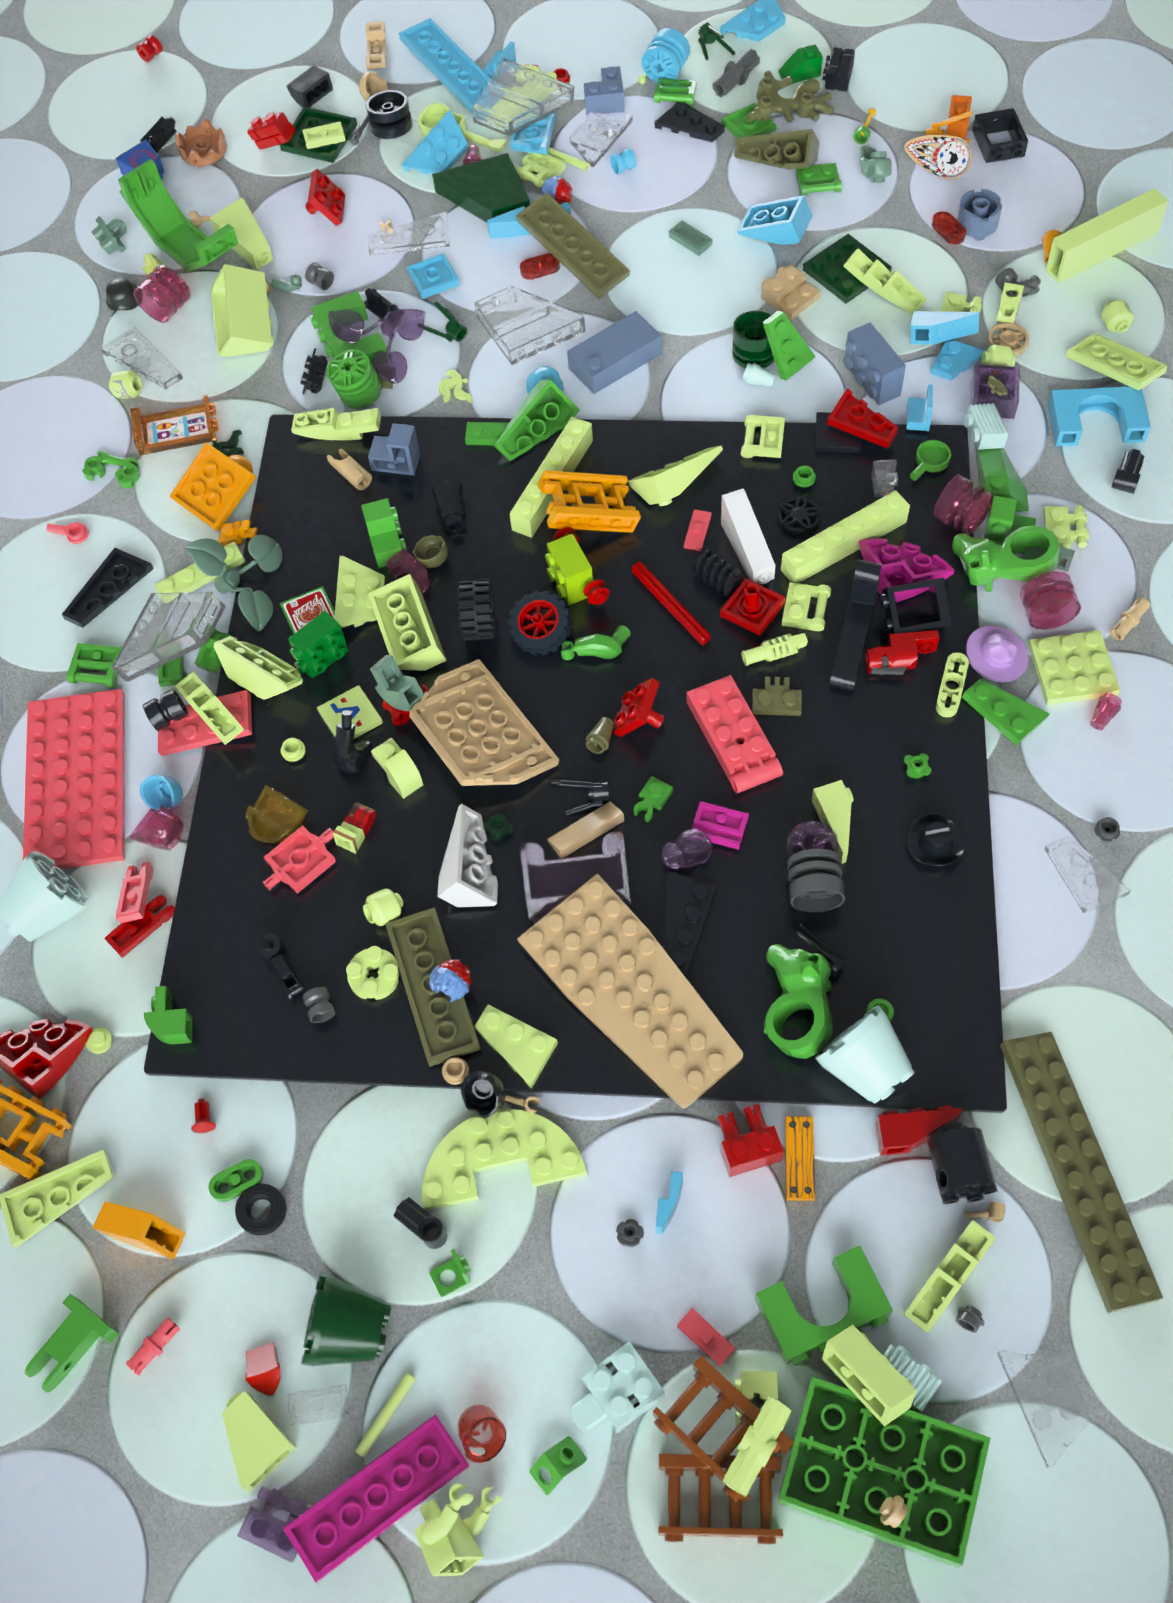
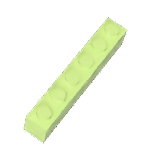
M571 417L511 510L512 531L531 538L533 537L547 515L546 510L550 502H554L552 494L541 493L540 489H538L537 484L543 471L574 472L593 442L592 423Z
M896 490L784 552L782 554L781 571L790 582L801 583L859 550V540L878 539L907 523L910 505Z

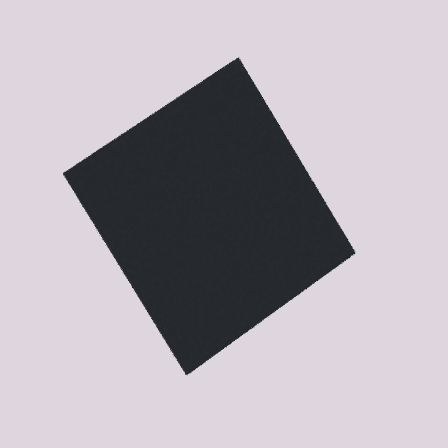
M294 415L270 416L250 516V528L257 527L256 535H265L276 540L282 549L283 558L280 566L272 572H264L258 563L240 575V583L237 588H252L253 592L257 590L263 591L272 601L273 614L264 628L257 632L240 610L238 604L240 592H236L228 634L237 638V641L248 642L261 647L296 668L294 665L296 660L289 651L291 646L288 641L293 632L280 603L323 586L335 611L340 556L349 558L384 575V586L410 574L421 589L447 661L428 670H400L404 676L415 677L419 686L424 683L430 690L438 676L480 659L559 758V763L557 766L519 784L462 786L411 718L402 725H394L389 711L383 708L382 702L384 699L375 689L378 683L370 670L385 655H389L377 620L365 622L357 627L350 625L341 628L348 651L341 659L333 662L323 673L318 674L313 679L308 674L299 672L303 679L301 685L265 700L248 690L251 694L252 735L232 739L226 745L223 742L207 745L205 749L160 986H166L173 995L172 1010L187 1009L192 1016V1043L167 1044L160 1041L151 1031L144 1064V1072L147 1075L461 1089L462 1083L453 1085L444 1079L442 1067L445 1062L429 1067L401 973H399V982L396 989L387 997L375 1000V998H360L352 991L348 983L347 965L359 952L371 946H378L395 957L386 925L377 926L375 923L371 924L363 911V905H365L366 898L369 895L388 888L394 894L398 893L403 900L401 915L398 919L435 907L451 959L460 960L462 964L468 967L471 974L469 992L464 995V999L473 1027L487 1005H490L557 1039V1046L531 1089L525 1083V1080L508 1065V1062L475 1030L481 1050L457 1057L466 1061L469 1067V1074L476 1071L494 1074L502 1080L506 1091L670 1098L563 994L517 939L598 874L649 929L662 946L667 875L669 871L717 885V890L687 980L743 1052L742 1061L697 1100L897 1109L924 1108L925 1110H936L941 1106H953V1109L962 1108V1111L1005 1112L1007 1109L1004 1054L1000 1047V1044L1003 1042L985 720L978 711L962 698L966 690L979 679L982 680V676L973 669L970 663L957 713L952 717H943L936 711L937 698L948 656L952 653H962L966 656V642L969 636L979 628L977 586L971 585L960 559L954 554L952 548L954 537L958 534L965 533L974 538L967 427L964 425H930L929 431L907 430V424H895L899 427L898 433L888 449L861 438L860 453L815 452L816 423L785 422L781 458L762 456L744 458L741 455V448L745 441V422L581 419L592 423L593 442L574 470V472L622 475L627 476L629 481L647 472L665 468L664 466L680 460L684 461L683 458L707 448L722 445L723 450L680 495L672 498V503L660 507L659 503L649 505L627 481L625 486L629 487V491L625 498H622L624 506H634L636 510H639L641 516L633 533L575 530V535L579 537L578 544L592 567L593 579L604 581V588L609 590V596L600 605L590 604L587 600L588 598L568 605L565 598L561 599L567 605L573 620V627L570 628L572 632L570 637L567 636L566 641H571L575 645L577 638L601 634L611 637L619 625L627 627L631 635L622 644L620 655L613 659L579 656L575 652L574 658L564 660L561 656L562 645L558 647L557 651H550L547 655H541V653L532 655L529 651H523L510 635V628L508 626L510 610L514 609L515 602L522 600V596L525 594H533V591H549L552 595L555 593L559 596L555 580L551 581L548 576L547 568H549V565L545 558V554H548L547 543L554 541V535L558 530L548 527L547 520L550 514L545 516L531 538L512 531L510 512L563 429L555 432L546 440L539 442L514 460L509 461L494 445H466L465 435L467 422L509 423L512 418L381 416L379 431L365 432L362 439L323 440L293 434L291 429ZM393 423L415 426L420 458L414 476L371 470L368 455L374 436L389 437ZM762 427L755 428L753 445H760ZM928 440H938L945 443L951 451L949 465L940 472L925 471L917 481L912 480L910 474L918 466L916 453L920 444ZM339 449H343L372 475V481L369 486L364 490H358L330 465L327 455H331L336 460H343L339 454ZM809 466L813 469L816 475L813 485L799 487L793 482V474L798 467ZM455 480L462 484L467 527L459 533H450L445 530L439 509L432 495L433 487L442 481ZM744 488L775 563L774 579L759 585L784 596L786 600L790 580L781 571L782 554L896 490L910 505L907 523L878 539H887L888 544L899 546L903 542L921 547V553L930 557L936 554L954 569V574L944 580L951 625L924 630H938L939 642L937 650L927 654L918 653L916 668L905 670L903 675L868 674L865 662L866 649L883 645L887 647L889 632H886L884 627L886 612L885 608L881 607L880 594L877 591L854 691L829 686L850 603L857 561L863 560L860 549L799 583L811 586L828 585L831 588V595L827 598L824 614L825 627L822 631L782 626L785 604L760 636L720 617V610L729 598L725 597L723 593H719L716 588H712L709 583H705L702 578L696 577L692 569L698 557L707 549H710L712 551L711 557L717 554L719 556L718 562L724 559L726 561L725 567L728 564H732V572L739 569L741 571L739 578L749 579L721 526L722 495ZM581 496L582 503L596 504L594 496ZM799 496H806V498L814 501L821 512L818 526L806 534L787 532L780 526L777 519L778 509L782 502ZM388 498L390 507L395 506L398 515V520L396 521H399L402 532L398 537L399 539L404 538L407 551L403 552L405 562L378 568L361 505ZM694 509L712 512L702 551L684 548ZM783 512L781 513L782 519L784 520L787 516ZM817 517L810 519L811 525L815 522ZM798 525L791 526L794 528H801ZM430 535L441 536L448 546V557L444 563L435 568L421 566L413 554L417 542L423 537ZM246 538L243 552L246 562L241 564L240 569L255 560L248 551V543L252 538ZM642 562L710 633L711 640L705 645L699 644L632 573V566L634 564ZM489 579L494 593L496 634L494 639L465 641L461 634L459 622L460 581ZM930 590L896 603L900 628L935 622ZM811 597L808 619H813L815 616L818 598ZM541 609L542 616L548 611V609ZM554 613L548 620H556V614ZM527 619L525 626L533 622ZM549 626L548 632H550L554 626ZM535 629L526 632V634L533 636ZM540 632L538 637L545 635V633ZM790 633L792 636L805 633L808 643L806 647L798 649L796 654L771 662L762 660L745 666L743 663L741 651L759 647L763 641ZM955 662L953 672L958 673L960 663ZM221 666L216 697L247 690L229 679L223 666ZM731 675L752 711L753 689H765V677H770V685H774L775 677H780V685H784V677H789V690H802L801 716L754 715L776 754L775 757L781 764L783 776L736 794L687 704V692ZM651 678L660 682L651 709L664 715V721L659 728L655 729L650 724L645 723L622 737L615 735L612 730L609 747L601 754L593 753L586 747L587 735L602 717L610 718L614 722L616 715L620 712L623 705L621 703L622 697L628 690L631 691L640 683H644ZM955 681L946 682V686L950 689L959 687ZM359 685L381 717L383 724L353 740L354 744L368 740L371 742V748L367 752L359 772L347 774L342 772L334 762L333 749L335 737L319 714L317 707ZM947 696L946 708H950L952 697ZM296 738L304 743L306 751L300 760L291 762L283 758L281 747L285 740ZM390 738L396 742L401 750L404 749L418 769L423 782V786L404 799L391 785L387 773L372 756L371 752ZM921 753L928 755L929 759L927 762L931 768V773L921 778L909 777L906 773L907 764L904 763L905 756H919ZM651 776L672 786L673 793L661 810L653 808V817L650 821L646 822L645 815L647 811L641 810L635 816L634 806L641 802L639 794ZM842 780L845 788H849L853 795L848 855L846 863L841 866L843 869L841 879L844 882L845 902L841 906L828 911H800L793 908L790 904L789 886L791 882L788 880L787 860L793 854L809 849H827L835 852L812 803L813 789ZM550 781H607L609 801H602V804L605 805L608 802H612L623 812L624 822L563 859H560L547 839L600 807H594L566 816V811L591 803L593 799L588 800L587 788L563 787L553 785ZM700 801L749 814L739 850L690 837V831L693 827ZM355 803H360L376 811L374 823L356 854L336 845L335 839L332 838L325 844V847L334 856L336 862L299 893H296L288 884L282 881L272 887L271 890H268L263 884V881L274 874L273 869L265 861L264 856L302 825L311 834L319 837L328 828L335 831L337 826H341ZM461 804L482 816L487 841L484 844L487 855H491L493 861L490 864V869L498 882L497 904L495 906L456 907L437 897L439 874L458 806ZM929 813H939L949 817L964 835L966 848L963 856L956 862L942 867L929 866L916 861L910 855L906 845L908 831L916 819ZM800 924H804L827 946L846 960L835 978L832 976L828 978L832 984V991L826 992L832 1016L833 1032L827 1045L859 1019H863L867 1006L872 1000L878 998L885 999L893 1006L894 1015L890 1023L912 1065L911 1068L914 1074L903 1083L900 1081L897 1085L892 1086L895 1091L884 1100L880 1099L875 1104L872 1101H868L824 1069L815 1059L819 1054L824 1053L823 1049L818 1054L809 1058H795L782 1052L770 1040L768 1034L763 1033L764 1020L770 1006L783 994L776 971L766 959V953L770 946L779 944L788 949H802L809 953H819L797 936L798 931L808 936L799 927ZM263 934H276L285 945V955L306 992L317 987H326L330 994L329 1003L333 1004L335 1015L331 1019L321 1023L310 1022L308 1016L309 1007L304 1004L302 992L294 996L293 1001L290 1000L273 971L270 962L266 961L258 952L261 949L270 950L273 948L264 938ZM378 969L370 970L367 978L374 977L376 979L379 976L377 973ZM295 979L286 984L288 988L296 984ZM801 1009L793 1012L783 1025V1038L786 1040H798L804 1037L814 1024L813 1011Z

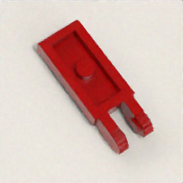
M159 895L146 905L144 918L121 923L104 939L123 958L157 930L162 923L169 921L173 917L175 907L169 905L154 915L153 913L158 912L167 901L163 895Z

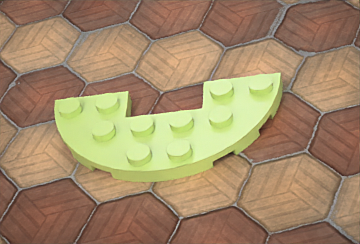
M500 1109L487 1118H481L478 1114L451 1130L433 1152L423 1179V1209L431 1210L479 1199L474 1172L528 1160L533 1187L587 1175L582 1156L574 1142L552 1121L535 1113L516 1109Z

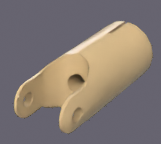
M339 449V454L343 460H336L331 455H327L330 465L358 490H364L369 486L372 481V475L343 449Z

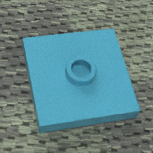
M444 253L406 267L407 273L422 299L460 286V280Z

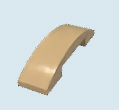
M384 21L366 23V69L386 68Z

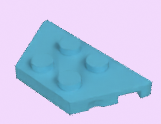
M758 0L720 26V32L723 35L727 31L736 33L737 38H747L759 42L783 26L786 17L777 0Z
M555 109L549 110L550 115L539 118V115H535L515 123L510 140L511 150L547 154L556 120Z
M450 110L402 163L404 171L415 169L419 170L420 173L434 174L451 169L469 148Z

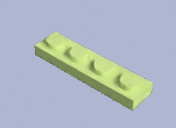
M234 541L224 546L227 552V557L223 561L227 564L225 572L246 562ZM193 563L155 584L154 587L165 606L211 582L218 576L204 574Z

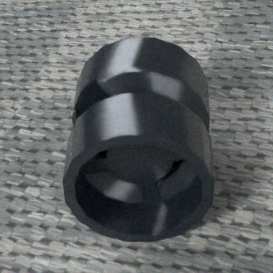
M173 688L160 695V700L153 698L142 705L148 720L158 732L170 726L171 720L179 721L189 715L184 702Z

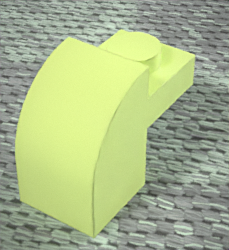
M392 738L371 751L372 756L387 773L389 782L403 799L423 786L420 773L412 759L404 749L401 750Z

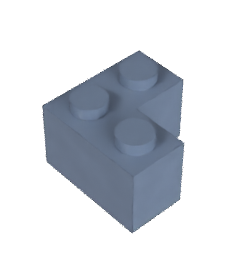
M620 66L601 68V81L583 83L586 116L625 112Z
M393 423L389 437L374 436L368 455L372 471L415 475L420 458L415 426Z

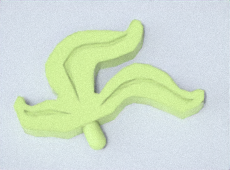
M448 370L446 372L447 376H451V378L443 379L438 386L440 394L444 397V402H448L451 399L450 390L454 388L455 398L467 400L468 403H471V394L462 390V384L467 383L468 379H462L456 370Z

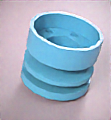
M664 28L656 32L641 58V66L644 73L656 83L659 78L676 79L690 55L688 40L675 29Z

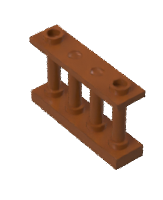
M700 1356L693 1364V1370L696 1372L693 1382L665 1414L658 1407L653 1410V1416L656 1418L653 1423L666 1436L671 1432L723 1482L726 1472L720 1466L742 1441L749 1426H753L761 1410L704 1357ZM711 1386L718 1393L716 1397L718 1400L687 1436L674 1422L704 1387L707 1389ZM733 1407L742 1415L739 1418L741 1422L710 1458L697 1444L726 1409L730 1410ZM781 1431L776 1440L778 1443L772 1454H777L780 1451L785 1455L793 1446L794 1441ZM726 1484L723 1488V1491L736 1503L739 1499L746 1503L750 1497L749 1494L745 1497L735 1492Z
M659 1454V1470H665V1475L668 1476V1527L658 1526L659 1536H665L666 1542H683V1536L757 1538L758 1544H776V1538L781 1539L783 1537V1529H773L771 1478H775L774 1473H780L781 1456H770L767 1464L760 1469L756 1477L759 1478L760 1529L742 1528L741 1500L739 1499L736 1503L730 1497L729 1528H711V1477L714 1474L694 1454ZM729 1455L720 1466L726 1473L736 1455ZM683 1471H695V1476L698 1477L699 1527H680V1476H683Z

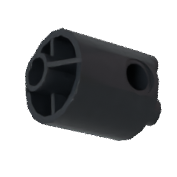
M952 1122L941 1126L927 1140L943 1204L956 1203L960 1198H966L967 1202H976L983 1200V1195L998 1191L982 1129L968 1128L963 1125V1122Z

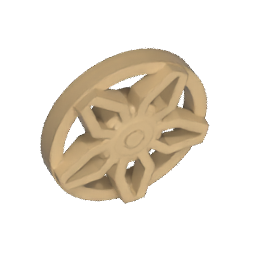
M1000 323L994 326L988 335L989 346L994 344L1009 346L1015 355L1023 354L1029 343L1028 332L1022 326L1015 323ZM1000 330V334L993 335L996 331Z

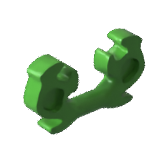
M97 451L98 456L87 458L82 470L87 480L94 481L93 475L99 474L100 478L105 475L104 465L121 466L123 469L119 468L115 473V477L122 488L133 487V484L140 478L137 468L139 463L136 458L116 457L104 451Z

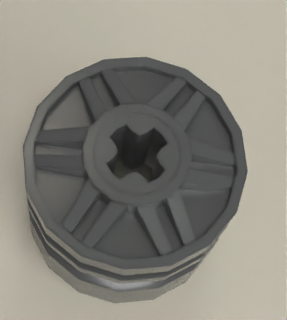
M809 849L793 854L787 860L788 880L791 882L789 886L790 904L793 908L805 912H823L837 908L845 902L844 882L841 879L843 875V869L841 868L842 859L837 852L827 849Z

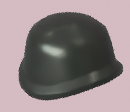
M116 278L111 280L106 286V304L111 310H132L142 300L139 288L126 278Z

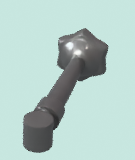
M368 115L365 116L359 127L348 138L353 146L359 143L358 139L370 120Z

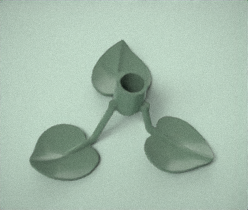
M256 535L250 539L248 551L255 560L238 572L232 570L225 572L227 564L223 561L227 557V552L216 540L204 538L186 546L184 550L191 556L196 566L204 574L218 576L214 581V586L218 592L222 594L240 592L238 595L240 610L251 626L257 632H260L272 617V601L263 591L257 590L253 592L252 588L236 587L240 583V575L257 563L264 572H272L280 566L283 553L276 540L265 535Z

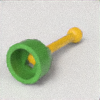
M874 108L869 109V115L864 126H859L854 132L853 138L858 144H865L870 138L868 125L872 116L876 114Z

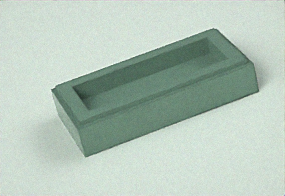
M683 220L669 231L671 239L698 256L713 245V239Z

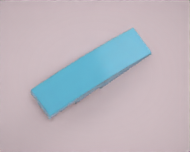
M568 202L561 204L571 215V206ZM522 206L487 220L490 238L530 235L516 221V215L523 211L525 207Z

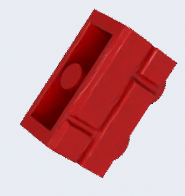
M270 112L264 118L257 116L250 122L251 126L247 130V134L255 141L254 143L259 150L289 142L295 133V128L288 122V118L283 112L277 114Z

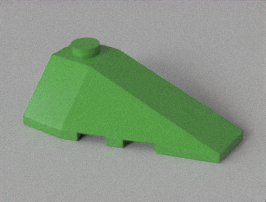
M550 379L540 380L525 398L494 447L509 461H512L539 442L549 438L555 432L565 428L571 417H575L580 409Z
M975 444L982 512H990L994 496L1017 499L1015 511H1028L1027 490L1004 448L977 450Z

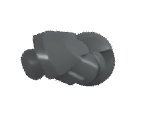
M1012 268L1004 269L995 279V283L1000 290L1004 289L1005 282L1024 286L1023 297L1037 294L1040 291L1038 285L1041 284V280L1039 277L1033 275L1028 280L1017 282L1018 275Z

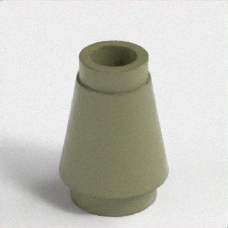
M602 717L587 735L586 747L591 752L601 754L608 749L614 722L610 718Z

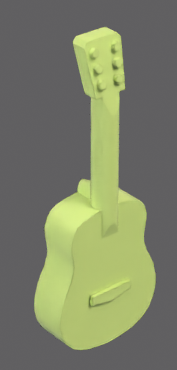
M434 103L427 106L418 118L420 132L426 137L450 110L465 139L497 152H501L507 145L506 140H490L466 131L465 117L462 114L453 112L442 103Z

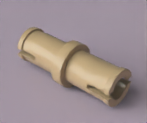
M1138 597L1129 610L1121 614L1120 621L1111 629L1110 635L1116 640H1124L1128 632L1139 624L1142 615L1150 608V603L1146 599Z

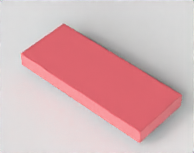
M694 509L684 548L702 551L712 512Z
M693 1308L677 1324V1327L719 1367L736 1350Z

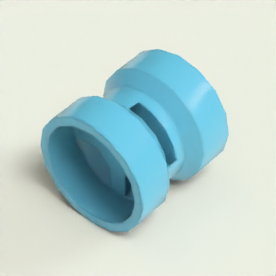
M630 148L624 149L620 154L614 153L610 155L611 167L617 175L623 173L625 169L630 170L637 165L635 155Z

